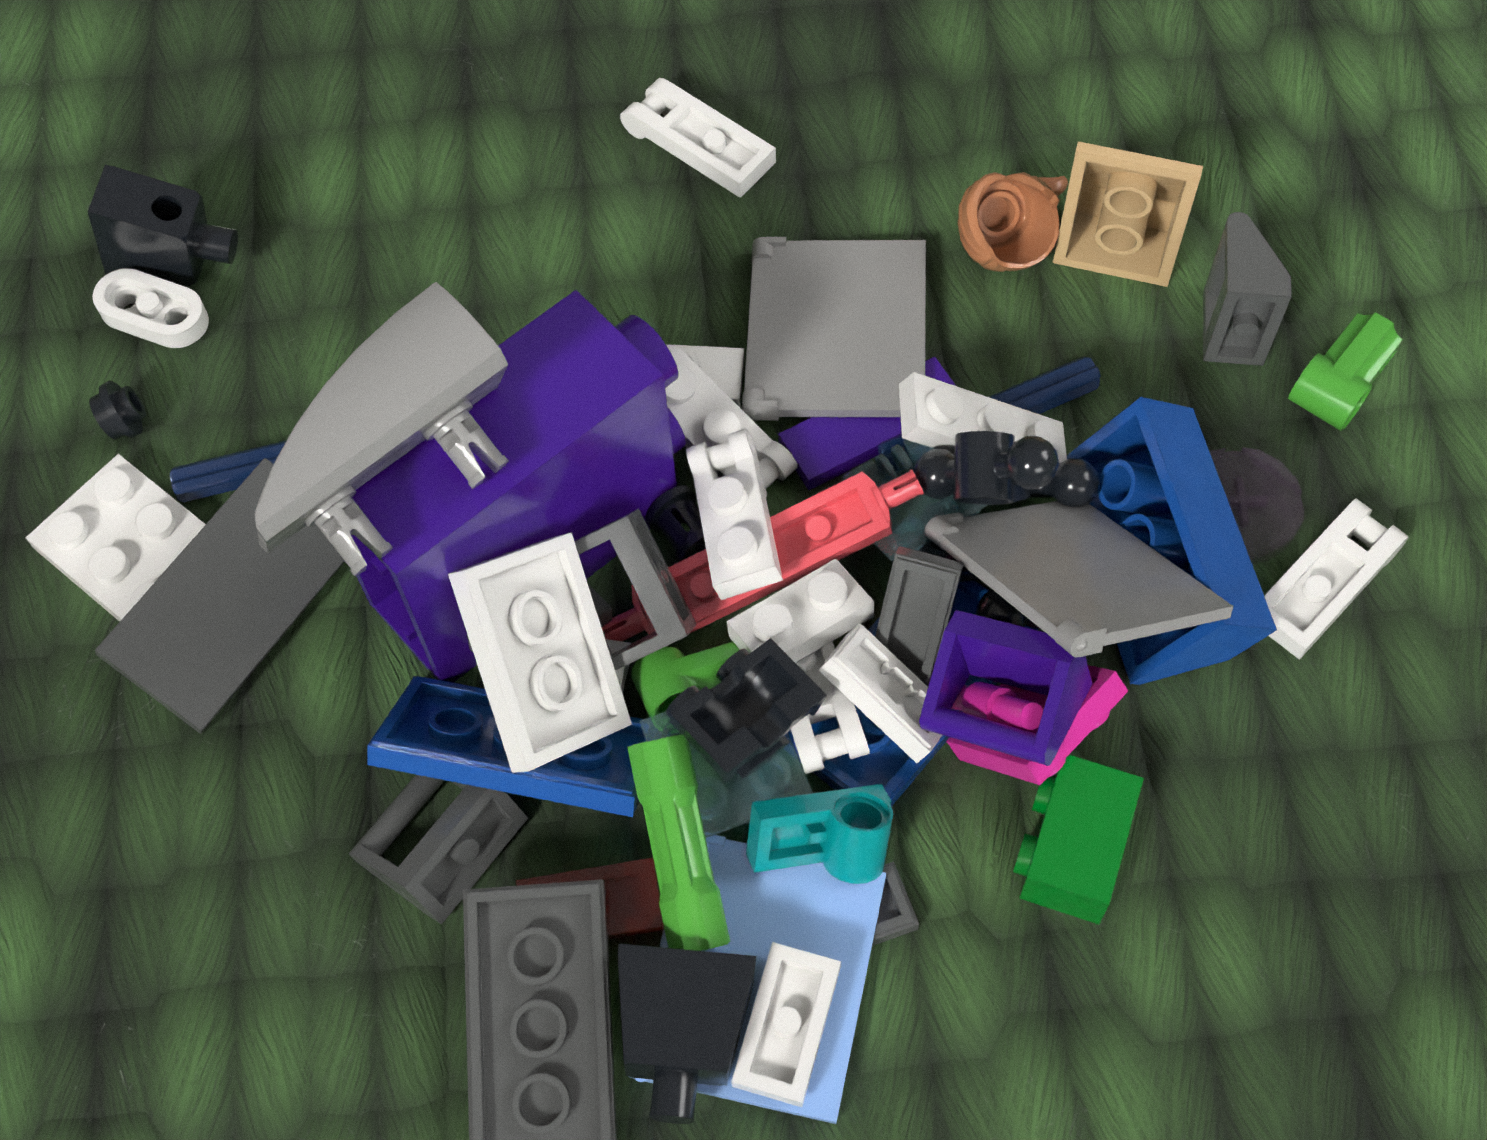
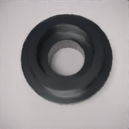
M110 380L100 385L99 393L89 399V404L93 416L102 430L114 440L124 435L134 438L141 434L143 431L141 419L146 417V411L135 391L127 385L121 388L117 383Z

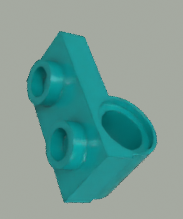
M882 784L754 801L751 807L746 856L754 873L823 863L826 870L833 877L852 884L874 881L884 870L893 819L892 801Z

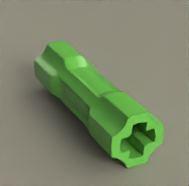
M676 735L628 746L636 793L644 810L661 894L659 906L668 948L702 951L727 945L730 942L720 890L714 881L697 799L698 784L689 742L684 735Z

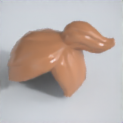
M993 172L985 174L966 189L958 212L960 240L971 259L979 263L984 269L997 272L1023 270L1045 259L1054 248L1058 239L1059 215L1057 206L1060 202L1058 196L1067 188V178L1065 176L1037 177L1025 172L1005 176Z

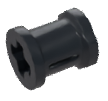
M687 485L674 487L660 495L651 504L645 515V520L649 527L655 531L660 530L676 550L675 560L677 563L706 549L700 512L695 504L696 494ZM686 523L690 531H685L681 524Z

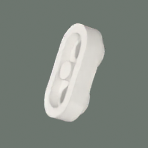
M118 269L108 273L99 280L93 291V303L108 326L165 347L181 348L195 343L204 335L209 324L208 313L195 291L135 269ZM135 303L132 307L124 309L127 305Z

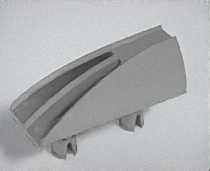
M437 282L433 283L393 314L350 355L325 383L295 425L271 468L254 511L259 544L267 553H270L305 526L312 527L317 525L351 568V573L357 576L366 570L367 563L351 535H355L380 559L392 550L393 547L384 540L352 499L356 489L425 439L427 441L436 439L468 480V484L472 489L481 485L485 478L473 453L495 473L509 462L505 455L502 456L469 413L473 408L472 405L499 386L508 363L501 349L483 327Z

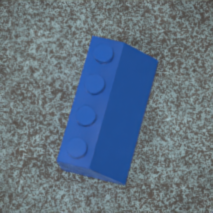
M1140 397L1067 455V459L1078 458L1091 463L1098 472L1100 486L1097 495L1089 503L1233 605L1231 617L1228 619L1117 643L1130 684L1141 685L1228 661L1277 631L1193 408Z

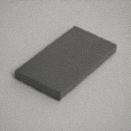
M266 458L260 462L95 649V655L200 734L345 563L344 559L317 525L312 527L305 526L270 553H267L261 547L258 540L254 511L271 468L274 465Z
M604 880L464 889L463 916L469 1140H618L606 888Z

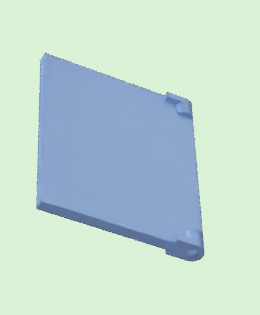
M705 833L714 881L720 890L730 942L727 945L702 951L756 956L754 984L728 1083L722 1086L697 1084V1093L836 1124L886 873L882 872L874 881L863 884L847 883L833 877L826 870L823 863L754 873L746 856L747 843ZM665 930L663 931L660 943L662 948H668ZM772 942L841 961L840 973L803 1107L734 1088L731 1083ZM633 1078L638 1082L653 1083L652 1079Z

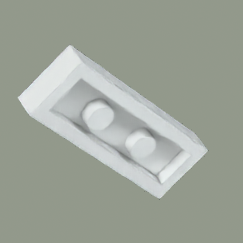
M913 372L899 383L903 439L934 449H946L955 453V435L961 432H1004L1013 434L1015 441L1025 436H1039L1049 441L1056 449L1059 463L1067 460L1063 422Z

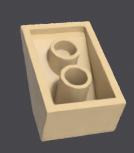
M1078 141L1053 263L1168 287L1203 166Z

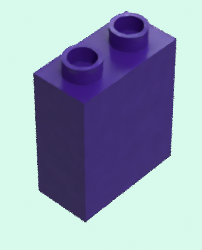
M574 290L498 345L508 363L507 369L499 386L472 405L473 408L469 411L470 415L502 456L505 455L509 460L497 473L493 472L489 466L473 453L485 478L481 485L472 489L468 484V480L434 438L430 441L425 439L356 489V493L352 497L384 540L393 547L392 550L380 559L355 535H351L367 563L366 570L357 575L358 581L369 604L437 680L454 683L477 665L474 653L469 649L468 634L448 574L558 535L572 532L575 541L638 508L645 520L646 512L651 504L666 491L677 487L673 455L685 446L686 440L680 424L667 407L665 388L676 381L679 376L676 362L670 350L657 332L640 317L629 315L616 326H613L577 290ZM610 540L579 554L586 579L617 556Z

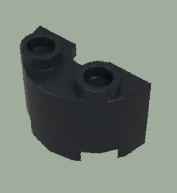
M770 638L751 653L746 649H741L734 653L718 670L716 677L721 681L718 685L711 689L705 686L701 690L696 685L687 688L672 701L666 710V714L670 717V723L684 735L686 740L726 782H729L736 773L743 779L750 776L790 743L784 735L808 714L814 716L827 695Z

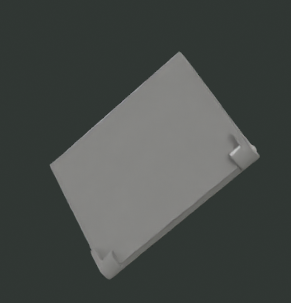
M759 237L755 239L752 244V277L742 410L752 420L779 421V417H901L899 383L913 372L925 376L926 240L787 241L786 237Z
M1054 501L967 517L958 512L933 517L925 527V535L942 550H945L958 562L964 563V567L1046 632L1057 644L1074 657L1101 653L1103 646L1228 619L1232 614L1233 605L1090 504L1082 507H1070Z

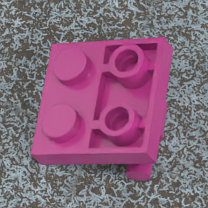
M1088 665L1093 684L1053 762L1049 766L951 737L946 742L961 761L1041 785L1048 777L1054 775L1063 767L1066 757L1092 730L1098 728L1106 721L1110 710L1123 698L1128 689L1116 671ZM975 682L970 686L964 685L951 709L1037 733L1047 696L1006 684L997 686L985 682Z

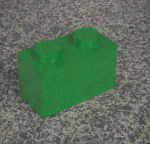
M1068 755L1063 767L1056 775L1048 777L1038 786L1032 811L1044 814L1038 836L1025 833L1013 873L1026 877L1019 899L1099 925L1111 901L1144 778Z

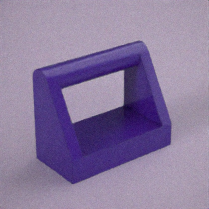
M956 610L943 633L920 714V727L927 731L1049 766L1053 762L1093 684L1086 656H1072L1045 632ZM970 675L1047 696L1037 733L951 708Z

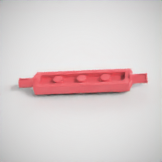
M911 469L909 472L879 487L864 472H860L771 516L770 519L783 581L721 600L712 586L706 549L668 567L697 624L690 633L796 582L834 559L840 560L893 534L889 510L924 494L913 470ZM633 585L632 603L634 608L612 618L611 622L602 627L606 639L623 642L643 631H646L648 634L655 631Z

